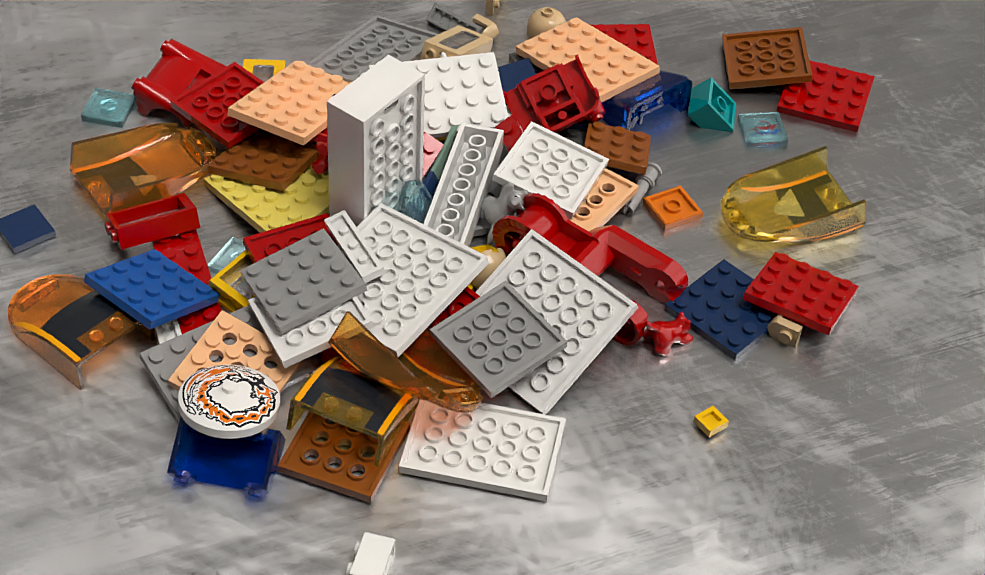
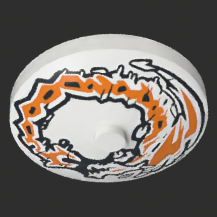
M216 365L195 372L183 382L178 393V409L183 420L198 432L217 438H243L265 430L275 421L280 410V393L276 384L260 371L240 365Z

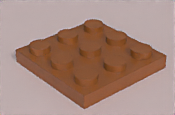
M589 121L584 147L608 158L607 166L645 175L651 135L641 131L626 130L620 126L613 127L602 122L592 123Z

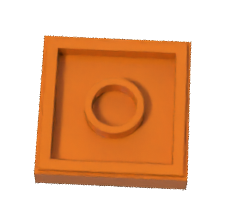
M681 185L643 198L644 206L664 231L703 218L702 210Z

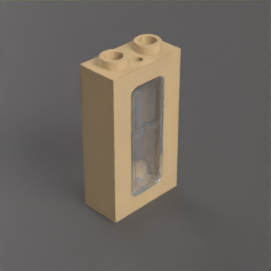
M458 25L425 40L420 60L441 58L442 52L447 57L490 53L493 38Z

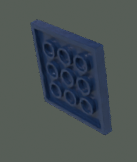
M725 259L689 285L674 301H668L664 308V311L674 318H677L678 314L683 312L684 317L691 322V330L735 361L769 334L767 326L778 315L743 300L745 291L754 279Z

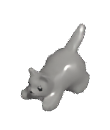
M507 183L503 186L499 198L488 196L483 200L481 210L491 225L487 236L488 245H491L494 241L492 234L493 226L500 218L513 216L517 209L525 210L523 207V197L529 194L528 190H515L513 183Z

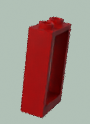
M185 193L107 213L108 222L104 223L107 235L111 236L112 242L117 243L121 250L201 228L197 208Z

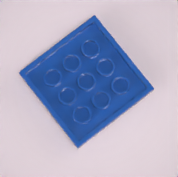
M155 249L89 272L84 277V283L149 329L217 303L220 296L218 292L211 290L209 285L194 277L193 274L187 272Z

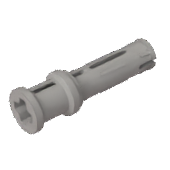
M648 162L645 175L639 174L636 177V184L639 185L638 192L620 209L624 215L630 210L627 216H632L645 193L654 187V181L662 174V169L658 164Z

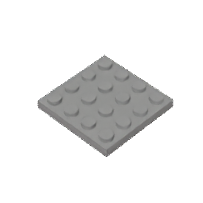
M324 228L240 270L243 279L281 334L367 291L365 282Z
M506 281L430 329L432 338L490 398L567 347V340Z

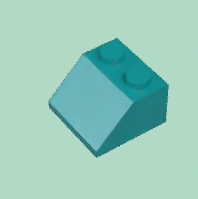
M712 77L691 88L688 112L691 121L696 122L700 128L732 132L734 130L736 102Z

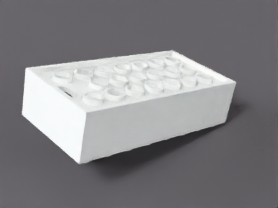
M390 55L378 61L372 68L362 73L352 83L346 85L339 93L333 94L327 101L330 217L345 210L356 227L381 203L400 212L422 184L425 74Z

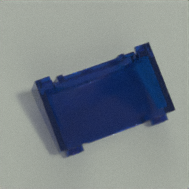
M660 70L659 74L602 102L606 111L603 114L604 118L602 120L609 126H620L632 131L636 123L638 125L643 123L644 115L667 104L683 112L689 109L692 81L685 75Z
M180 416L167 473L174 477L173 481L177 483L188 484L189 481L244 490L248 491L250 496L262 498L263 494H269L286 439L281 431L268 429L266 435L261 431L243 438L227 439L212 437L193 429Z

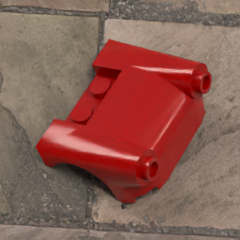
M170 39L169 42L165 40L160 48L162 57L147 77L136 78L131 89L134 90L133 95L138 106L137 111L146 117L153 109H165L175 114L181 120L184 127L188 128L191 121L171 107L170 100L227 66L174 39Z
M578 54L575 55L574 60L564 65L563 63L554 65L517 84L516 88L506 93L503 90L505 103L511 114L518 120L523 131L526 130L532 121L554 133H558L585 119L592 121V123L598 122L604 118L603 114L606 112L600 100L597 87L594 88L590 82Z

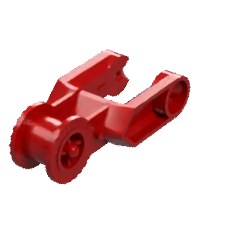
M539 193L526 194L523 197L524 211L517 209V217L504 216L493 226L492 234L495 246L503 249L506 257L532 229L598 277L610 266L642 285L646 292L659 302L667 303L668 301H674L688 286L686 271L674 259L616 225L596 227L587 231L570 221L565 212L552 199ZM636 303L638 309L612 338L614 341L622 345L632 346L643 337L648 314L638 303Z

